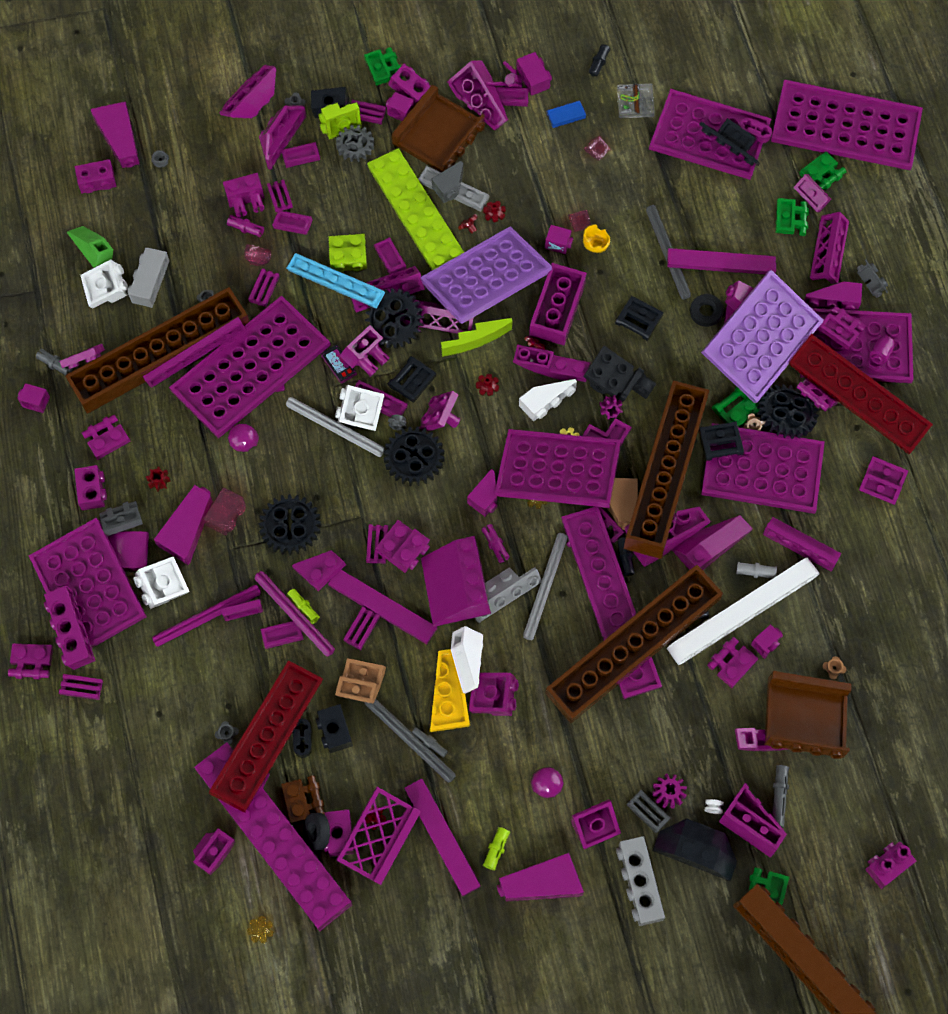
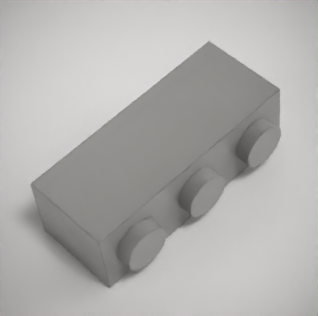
M146 247L144 253L140 255L139 267L135 269L133 275L134 281L128 288V295L132 303L153 308L169 264L167 252Z

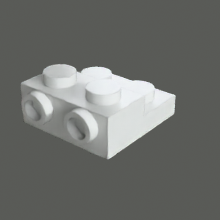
M109 260L81 274L89 307L95 308L107 301L113 303L127 296L126 290L128 285L122 279L124 270L120 264Z
M346 385V388H342L340 393L341 407H337L335 417L338 418L337 422L376 431L384 394Z
M174 557L141 568L135 573L134 583L137 588L141 587L143 603L146 606L149 605L150 609L189 592Z

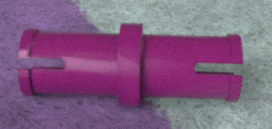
M230 215V218L227 220L228 226L237 228L242 233H250L257 237H261V234L264 233L263 226L251 223L248 219L243 220Z
M487 525L490 533L486 527H483L481 531L488 541V547L495 553L498 562H505L501 554L508 560L510 556L503 546L502 538L498 537L493 525Z

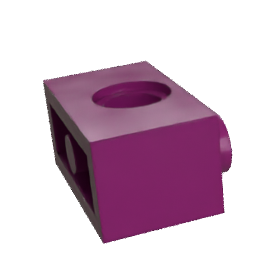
M349 809L325 812L330 827V838L324 850L325 852L328 851L330 857L339 855L352 832ZM336 829L343 831L342 836L339 838L332 836L333 831ZM354 849L346 851L345 855L355 854Z

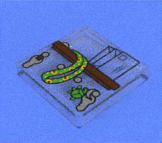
M652 84L617 85L619 118L654 117Z

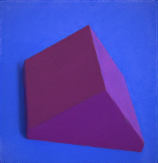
M610 799L572 815L571 823L583 849L621 834Z

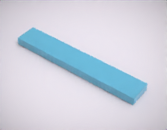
M297 253L294 254L287 266V270L373 308L378 307L385 294L383 290Z

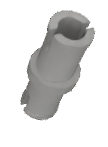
M738 562L736 574L751 575L754 578H758V576L775 578L777 567L759 565L760 563L748 564Z

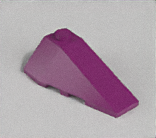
M700 507L680 510L674 514L663 556L710 523L709 518ZM629 525L625 526L626 534L628 532ZM633 552L644 567L658 560L655 557Z

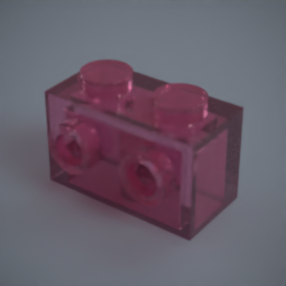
M223 487L204 517L206 526L226 536L229 531L231 532L234 529L237 517L241 516L245 511L246 504L244 498Z

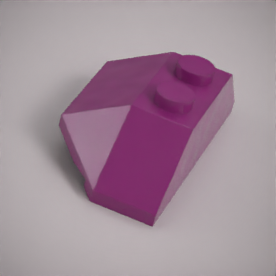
M263 65L259 71L248 78L228 99L219 113L222 116L233 118L255 117L259 110L268 104L270 98L274 95L276 68Z
M284 106L277 111L274 117L270 118L267 128L261 132L259 140L268 169H272L282 154L281 150L286 148L306 118L304 106Z

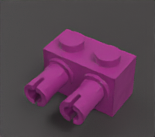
M258 173L223 182L229 207H234L236 217H241L240 212H242L243 217L247 215L244 204L250 202L255 213L259 212L258 207L260 212L265 209L262 202L264 194Z
M371 325L356 337L339 355L352 369L356 365L360 366L370 377L379 368L367 358L368 355L374 357L381 366L390 359L379 347L383 337Z
M901 841L896 845L893 842L883 849L885 854L881 857L875 855L868 861L870 866L865 870L880 889L884 888L916 862V859L911 855L909 847L903 845Z

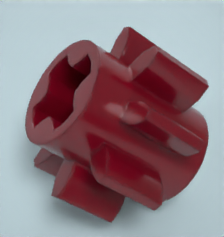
M159 466L157 469H150V476H146L149 488L155 487L157 492L162 488L167 489V482H171L170 477L167 476L168 471H162Z

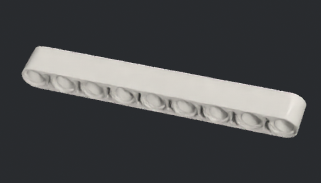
M808 557L801 560L667 647V650L678 665L683 664L812 581L819 575L818 570Z

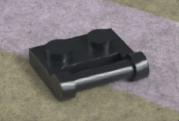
M631 296L615 324L624 326L648 341L663 317L664 312ZM626 316L648 326L647 330L626 320Z
M410 356L407 359L406 365L394 379H390L387 385L414 403L436 377V372ZM412 368H416L405 383L400 385L399 383Z
M737 421L699 428L705 461L735 454L737 456L744 455ZM735 443V447L713 451L710 449L711 446Z

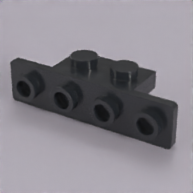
M728 118L718 132L702 121L700 122L701 131L710 137L712 134L716 137L715 141L720 145L724 146L726 144L731 147L730 151L736 156H739V154L744 156V161L749 165H760L757 159L747 153L757 140L756 137Z

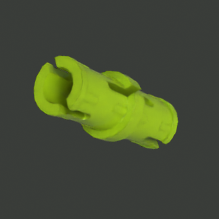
M296 589L290 590L286 597L312 624L316 623L320 616L311 608L308 600H304Z
M498 827L493 842L489 844V852L483 863L484 867L495 871L498 860L505 851L504 846L510 834V831Z

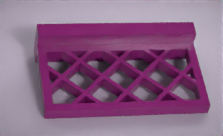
M376 787L336 860L381 885L421 811ZM380 793L386 796L388 805L377 808L375 799ZM401 805L406 808L402 816L394 818L392 806ZM389 808L391 819L381 822L378 811ZM375 812L377 824L367 826L365 822L366 815ZM392 822L394 827L393 833L384 836L382 825ZM379 826L381 838L370 840L368 829ZM365 830L368 842L356 845V833ZM382 840L384 845L382 853L374 855L371 843ZM369 845L371 856L360 859L358 847ZM355 849L356 861L347 862L343 859L346 851ZM372 859L374 868L369 874L363 871L361 862ZM358 863V864H359V868L356 867V866H354L353 864Z

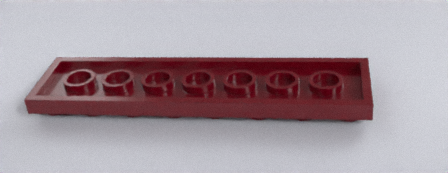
M813 334L809 336L789 361L791 367L909 455L933 425Z
M288 660L209 790L210 795L244 813L247 811L316 694L323 678Z

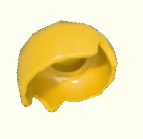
M590 225L584 230L583 244L587 250L601 253L609 247L610 236L606 233L605 229L600 230L597 225Z

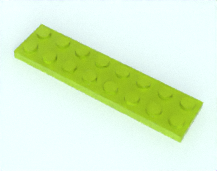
M399 148L367 163L370 172L432 271L464 253Z

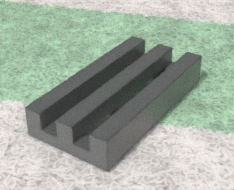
M642 790L627 803V806L655 833L670 820V817ZM641 797L663 818V821L653 814L638 798ZM635 802L658 826L651 822L633 803Z

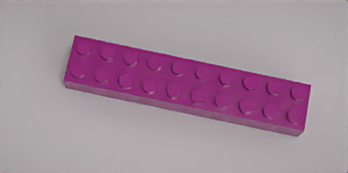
M227 742L194 767L210 789L233 752V749ZM262 787L258 790L245 813L218 799L319 932L352 906L349 898Z

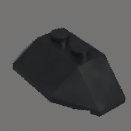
M687 818L661 830L653 848V851L727 881H731L737 864L725 833Z

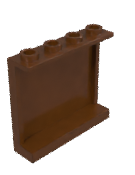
M432 84L392 133V143L442 173L455 165L458 157L461 158L465 153L466 147L474 142L477 133L483 131L485 115L482 114L480 117H477L439 95L438 87Z
M773 671L768 678L765 745L771 746L773 749H791L792 752H810L815 756L823 754L829 755L834 759L844 758L850 751V748H846L847 696L851 692V683Z

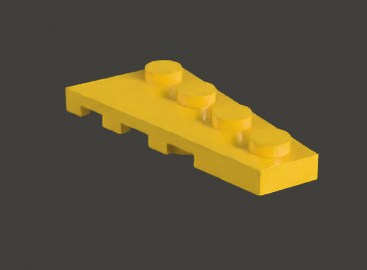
M451 649L438 651L430 732L469 727L466 696L461 688Z

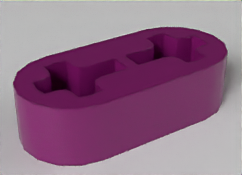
M744 118L740 122V127L756 137V141L766 143L770 140L772 129L768 125L751 118Z

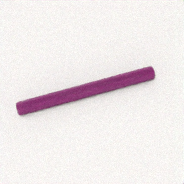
M263 571L257 573L255 580L325 656L329 657L332 655L335 648Z
M253 585L154 635L152 640L159 647L221 615L222 608L245 603L259 596L261 592L257 585Z

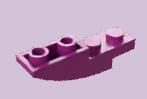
M517 345L513 363L525 369L563 381L575 379L586 382L587 379L583 376L590 367V362L556 356L552 351Z

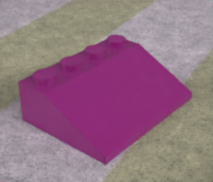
M475 536L454 540L421 558L433 627L491 614Z

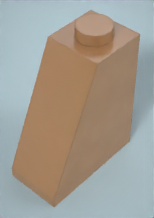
M615 478L610 508L608 510L614 522L623 530H625V526L630 524L637 502V478Z

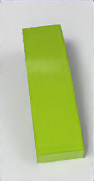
M512 318L475 323V330L459 332L457 340L441 342L442 357L478 348L496 340L512 330Z

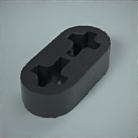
M303 718L300 719L293 731V749L300 758L308 757L312 752V728L309 721ZM301 724L308 727V729H304V736H301L300 730L297 729L300 728ZM301 740H304L305 746L308 747L303 753H301L300 749H297V747H301Z

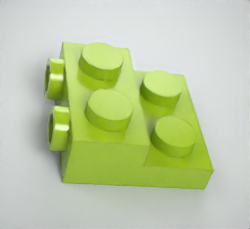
M357 102L347 104L342 108L339 107L338 103L327 105L318 114L322 133L327 134L329 140L338 137L339 132L344 133L345 127L349 130L351 125L354 128L360 125V128H362L360 109Z
M365 234L329 236L330 268L339 272L367 269Z

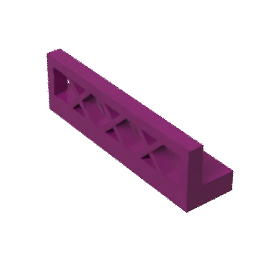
M841 212L821 216L810 275L812 280L826 278L831 284H836L839 281L849 220ZM832 220V223L826 228V222ZM830 234L829 239L823 244V239ZM827 249L826 255L820 259L822 252ZM824 265L823 272L817 273L818 269Z
M415 266L366 282L383 291L388 290L390 293L391 288L396 289V291L402 289L403 294L406 291L412 294L425 289L420 278L421 274ZM351 298L355 312L370 308L368 305Z
M414 300V302H420L417 308L423 309L420 315L430 314L434 319L431 323H425L420 319L424 326L419 327L457 334L459 332L472 331L475 317L468 320V330H463L457 325L459 321H454L456 318L442 304ZM448 317L452 324L447 327L442 326L439 319ZM404 319V324L409 325L410 320Z
M774 517L767 524L763 533L769 539L805 558L808 557L810 561L831 572L842 554Z

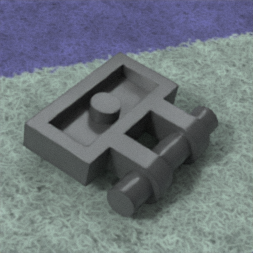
M127 501L122 503V506L113 509L110 507L106 511L99 513L103 532L106 536L143 524L136 501L130 503Z

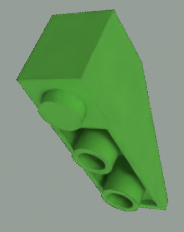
M84 226L67 231V234L93 268L112 260L114 250L104 237Z

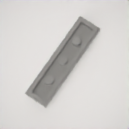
M426 166L418 180L422 185L432 189L431 178L441 172ZM461 182L459 195L454 200L481 212L489 199V194Z

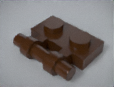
M315 775L307 777L309 783L307 786H303L301 779L281 784L291 825L305 821L310 811L315 810L316 813L324 814V802L320 798V785L316 782ZM311 793L312 803L307 804L305 794Z

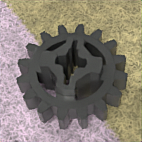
M351 125L349 130L346 127L344 128V133L339 132V137H336V149L339 155H343L344 160L349 157L350 162H353L354 159L360 162L361 157L366 160V154H372L371 150H374V137H372L371 131L367 132L366 127L360 129V125L357 128Z

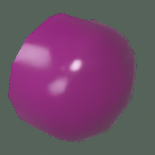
M248 424L234 426L228 436L230 446L239 452H248L252 447L257 446L259 439L257 431Z
M550 767L538 769L530 781L533 792L542 798L557 796L564 785L562 775Z

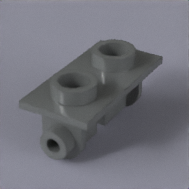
M865 260V266L860 265L857 267V273L864 283L871 279V282L866 286L876 298L880 297L884 290L888 293L886 289L888 284L883 277L879 278L877 276L878 269L873 262L869 264Z

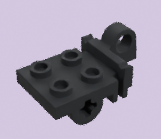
M605 346L600 349L583 376L590 381V386L595 391L602 394L607 393L611 397L615 395L618 397L617 400L622 402L625 401L631 390L647 399L656 385L654 381L645 376L643 369L639 367L633 372V365Z

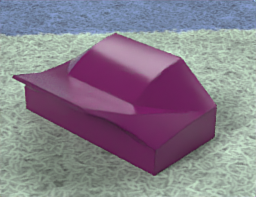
M219 828L214 833H206L193 850L195 855L193 863L211 875L229 854L235 840Z

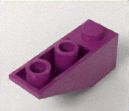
M841 282L806 294L804 302L811 308L833 309L837 306L841 310L858 311L861 305L862 283Z

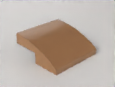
M347 658L343 677L340 676L335 696L373 704L379 692L386 667Z

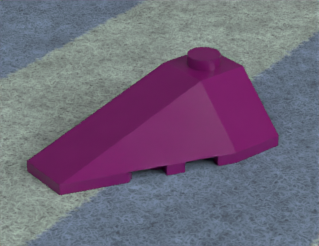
M470 61L447 83L459 100L464 101L468 105L467 107L474 110L479 116L484 114V122L493 130H497L508 121L496 87L487 85V82H493L483 61Z
M739 515L699 530L672 551L689 570L695 565L704 570L749 534L753 528Z

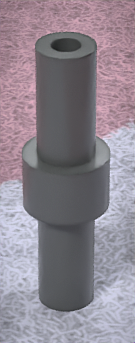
M417 727L413 730L412 733L429 750H434L443 758L446 756L448 751L439 745L435 738L431 735L427 736Z

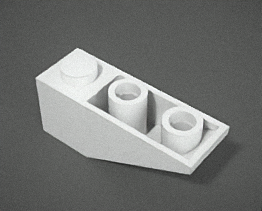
M573 379L533 387L519 398V406L533 422L538 418L541 419L547 414L549 409L552 407L556 408L563 398L574 394L577 381Z
M466 626L453 632L451 653L463 693H468L478 688L483 648V634Z

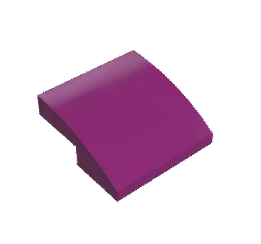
M873 456L859 491L895 505L908 470Z
M126 531L107 536L123 570L133 572L147 566L148 532Z

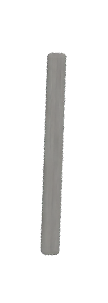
M293 397L287 400L286 406L378 457L383 455L385 450L383 446Z
M557 534L523 634V638L527 640L534 639L567 541L566 534Z

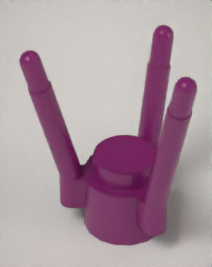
M506 61L503 64L511 73L506 76L505 82H487V85L522 87L521 76Z

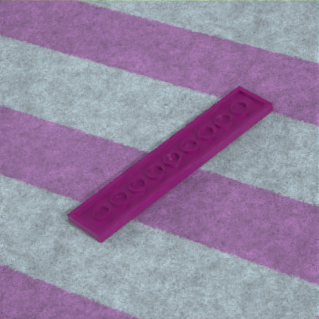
M595 506L562 516L561 520L604 641L635 616L636 611L599 507ZM652 657L619 684L623 699L662 687Z

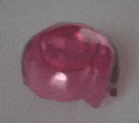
M247 244L244 250V257L254 266H264L269 263L272 252Z

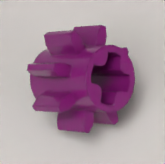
M615 395L612 397L605 396L604 401L600 402L601 415L606 414L607 419L617 418L619 413H623L622 407H620L623 405L622 401L617 400Z

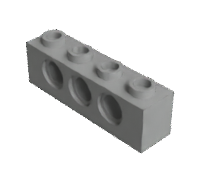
M644 836L620 841L619 848H616L618 860L623 862L624 868H621L623 880L628 881L629 888L626 891L629 901H633L634 909H632L634 922L638 921L639 926L663 921L665 915ZM637 857L640 864L632 866L629 863V858ZM642 877L645 885L637 886L634 883V878ZM641 897L648 898L650 906H641L639 899Z

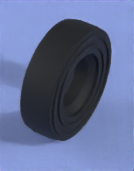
M711 294L699 295L691 303L690 315L692 320L703 327L716 325L723 315L722 302ZM709 305L713 308L714 313L710 316H704L700 313V307Z
M322 813L309 814L304 823L305 842L310 850H323L327 847L330 838L328 819Z

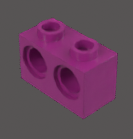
M405 64L391 77L388 84L397 93L413 99L414 106L431 87L426 79L418 76L413 68ZM400 77H405L407 81L402 80ZM414 88H418L421 92L415 91Z
M97 465L74 469L78 504L81 510L105 507L104 500H107L106 489H103L102 483L105 482L104 472L100 471ZM94 476L92 481H87L89 477ZM91 494H97L95 498L88 499Z

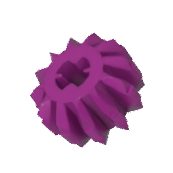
M668 774L664 775V779L658 777V783L653 784V788L656 791L652 795L655 797L659 796L656 803L658 804L663 801V808H666L669 803L671 809H674L675 803L680 806L682 804L681 799H685L687 796L683 793L687 790V786H680L683 783V779L676 781V774H673L672 779L669 778ZM666 787H668V790L670 788L674 790L673 795L666 793Z

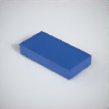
M580 101L547 110V116L553 128L586 118V113Z

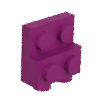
M397 520L374 551L406 573L409 568L413 570L418 564L419 560L417 558L419 555L424 556L429 550L430 546L428 543L430 539L418 530H412Z
M479 673L478 688L471 691L469 711L471 713H490L493 716H512V711H515L517 706L516 699H514V691H518L519 682L516 677L511 673Z

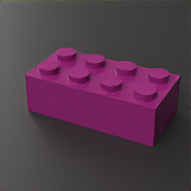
M552 263V270L548 272L530 324L529 336L565 346L586 284L587 273Z

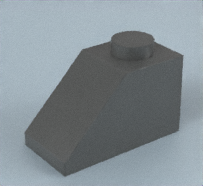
M460 161L431 178L432 189L443 203L451 201L459 195L463 177V162Z

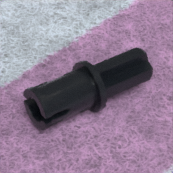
M605 44L600 46L597 55L593 57V63L589 69L592 77H597L602 66L606 64V58L611 49Z
M621 537L618 539L620 552L618 559L621 560L623 576H631L635 574L632 560L634 554L630 550L623 549L626 537Z

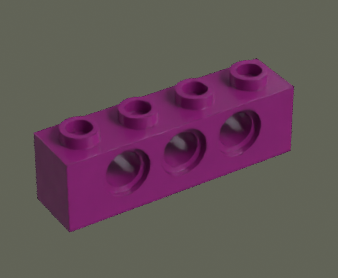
M65 585L44 594L46 600L44 606L47 612H50L52 618L50 619V624L53 630H56L57 637L55 639L58 647L62 649L63 655H61L64 665L75 670L96 661L73 590ZM65 607V611L59 615L60 609ZM71 624L70 630L65 632V628ZM77 642L76 648L71 650L72 644Z

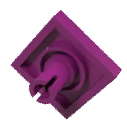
M450 391L432 397L428 404L429 408L421 419L420 429L426 428L427 432L442 428L446 423L452 428L457 427L460 418L452 414L451 410L458 394Z

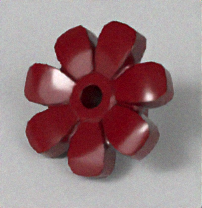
M499 201L495 203L488 202L487 207L483 208L487 221L492 218L493 222H498V218L500 220L505 218L504 212H506V208L501 206Z
M473 214L467 220H463L458 229L468 228L472 234L477 230L473 223L478 216Z
M526 335L524 340L528 342L529 347L545 350V345L539 343V339Z
M486 374V377L483 375L478 377L479 382H476V388L480 389V395L483 396L487 392L488 396H492L493 391L498 392L499 386L496 384H498L499 380L497 377L492 378V374Z
M383 809L378 811L381 822L386 821V817L382 815ZM375 812L366 815V824H377Z

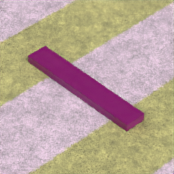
M668 248L667 267L764 275L772 270L776 274V256Z
M239 317L235 318L144 375L143 378L151 388L245 330L244 325Z
M342 570L328 583L329 587L366 609L373 611L374 614L380 615L384 620L426 645L437 630V626L433 627L432 623Z
M423 779L405 787L404 789L413 806L421 811L419 817L462 897L480 888L481 886Z

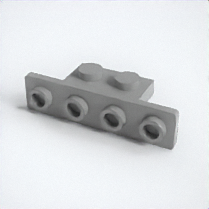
M509 567L487 581L485 585L491 614L475 617V620L480 623L540 584L542 580L538 570L534 567L518 577Z

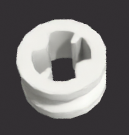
M707 799L705 801L707 807H705L704 811L713 814L723 813L721 806L724 805V802L714 799Z

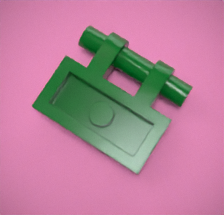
M391 47L385 50L386 54L383 55L380 49L364 54L365 62L376 86L389 82L392 74H395L401 67L397 62V55ZM386 62H390L392 66L388 67Z
M826 151L801 169L799 175L803 177L805 174H808L823 190H827L834 181H839L847 171L844 167H841L839 170L835 169L838 162ZM827 174L830 175L828 178H823Z
M778 198L775 233L794 234L795 228H797L799 235L805 236L806 230H808L807 216L809 215L807 202L802 201L800 206H795L796 199ZM795 214L800 216V220H795Z
M755 867L753 875H750L749 881L751 883L749 890L756 884L765 885V888L771 894L769 897L774 902L783 905L789 877L769 871L766 879L761 877L763 869Z

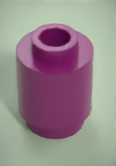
M882 336L876 341L870 352V357L874 363L884 364L888 361L894 349V340L888 336Z

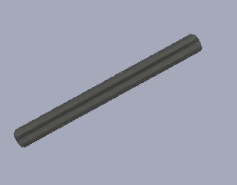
M651 205L647 207L646 212L667 262V250L672 248V245L656 206ZM669 267L681 299L690 298L691 292L681 268Z
M375 699L373 704L365 702V705L446 782L450 783L456 777L455 773L377 699Z

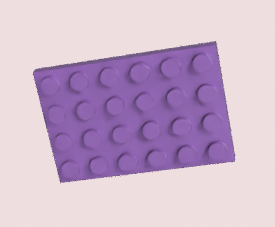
M510 226L420 278L423 285L463 324L544 277L552 270V266Z
M770 270L701 353L749 399L757 403L787 367L789 361L809 336L818 329L824 320Z

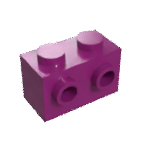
M110 159L75 166L77 183L81 194L117 187Z

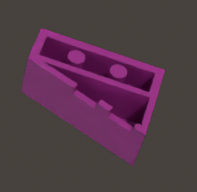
M745 783L719 822L771 858L787 834L773 816L766 812L761 805V801L754 797Z

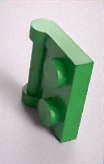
M736 387V390L720 403H715L712 409L724 423L737 421L738 427H742L747 423L750 413L758 414L759 409L757 406L759 403H754ZM739 396L744 399L727 413L724 411V408Z

